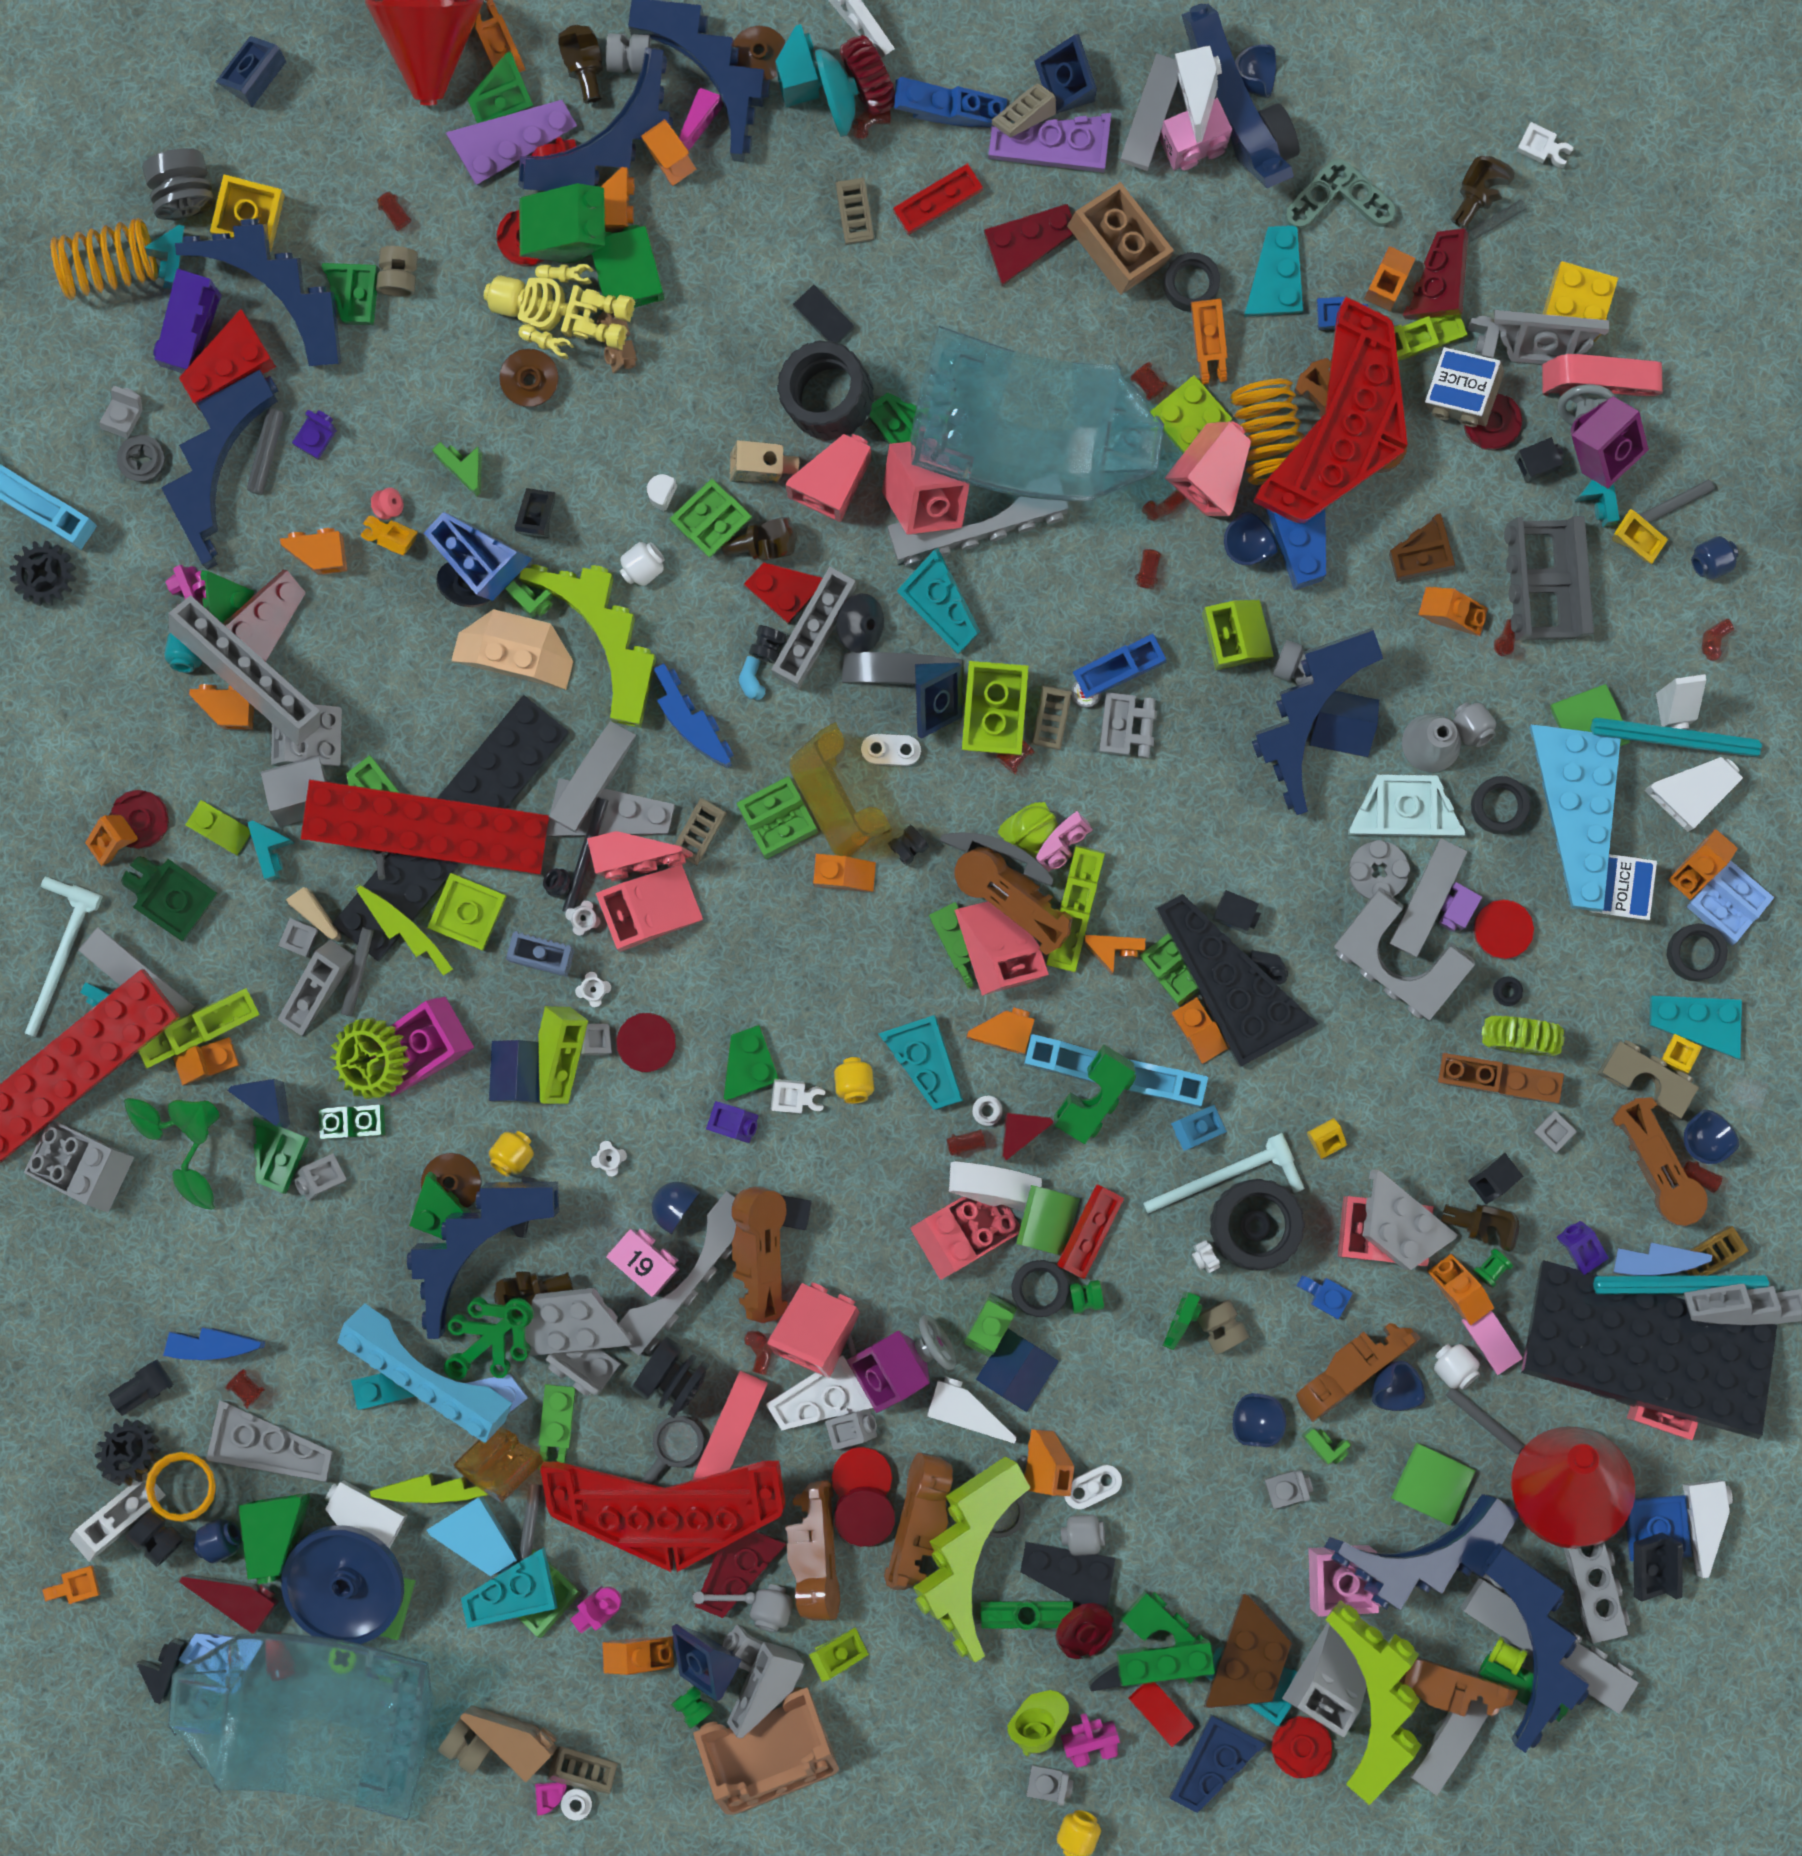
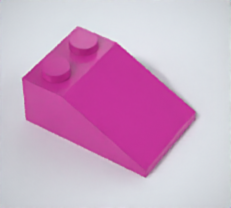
M446 996L426 1000L391 1025L396 1027L395 1036H404L400 1044L401 1046L408 1047L403 1054L410 1059L408 1063L403 1064L408 1070L406 1075L401 1076L404 1082L396 1086V1090L390 1093L391 1097L400 1094L454 1063L474 1049L472 1042ZM376 1055L371 1056V1057H369V1058H370V1059H375V1058H376Z

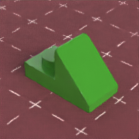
M439 442L432 449L434 455L477 497L481 493L482 452L477 446L460 462L463 457L452 445L446 448Z

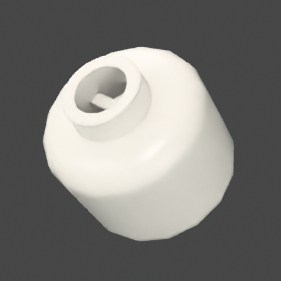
M638 542L622 555L620 561L623 569L620 570V573L629 584L635 582L638 585L646 586L663 572L662 562L665 561V558L651 542L648 544Z
M1447 1344L1435 1355L1438 1361L1434 1366V1370L1450 1388L1460 1387L1463 1390L1480 1375L1477 1371L1480 1366L1479 1361L1462 1344L1453 1347Z

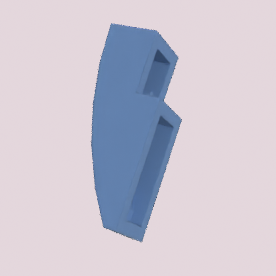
M1650 1243L1648 1254L1618 1248L1613 1274L1627 1276L1671 1275L1710 1263L1712 1255Z

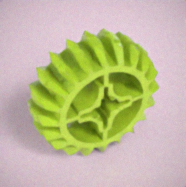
M1497 1015L1486 1018L1485 1024L1482 1027V1043L1492 1049L1538 1056H1556L1561 1053L1562 1046H1564V1029L1558 1024L1547 1021Z
M372 1017L364 1020L358 1019L353 1023L347 1024L343 1027L344 1031L336 1035L339 1041L331 1045L337 1051L329 1057L336 1060V1065L331 1069L339 1071L340 1075L336 1081H345L344 1090H353V1096H363L364 1099L381 1098L386 1094L393 1093L396 1090V1086L404 1082L401 1076L406 1075L408 1072L403 1064L408 1063L410 1060L403 1054L408 1047L401 1046L400 1044L404 1036H395L396 1027H387L386 1021H377L376 1018ZM376 1055L375 1059L363 1061L365 1058Z

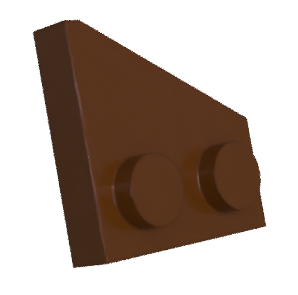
M1441 513L1436 514L1424 527L1418 528L1406 541L1400 542L1390 550L1389 557L1396 582L1454 570L1455 562Z

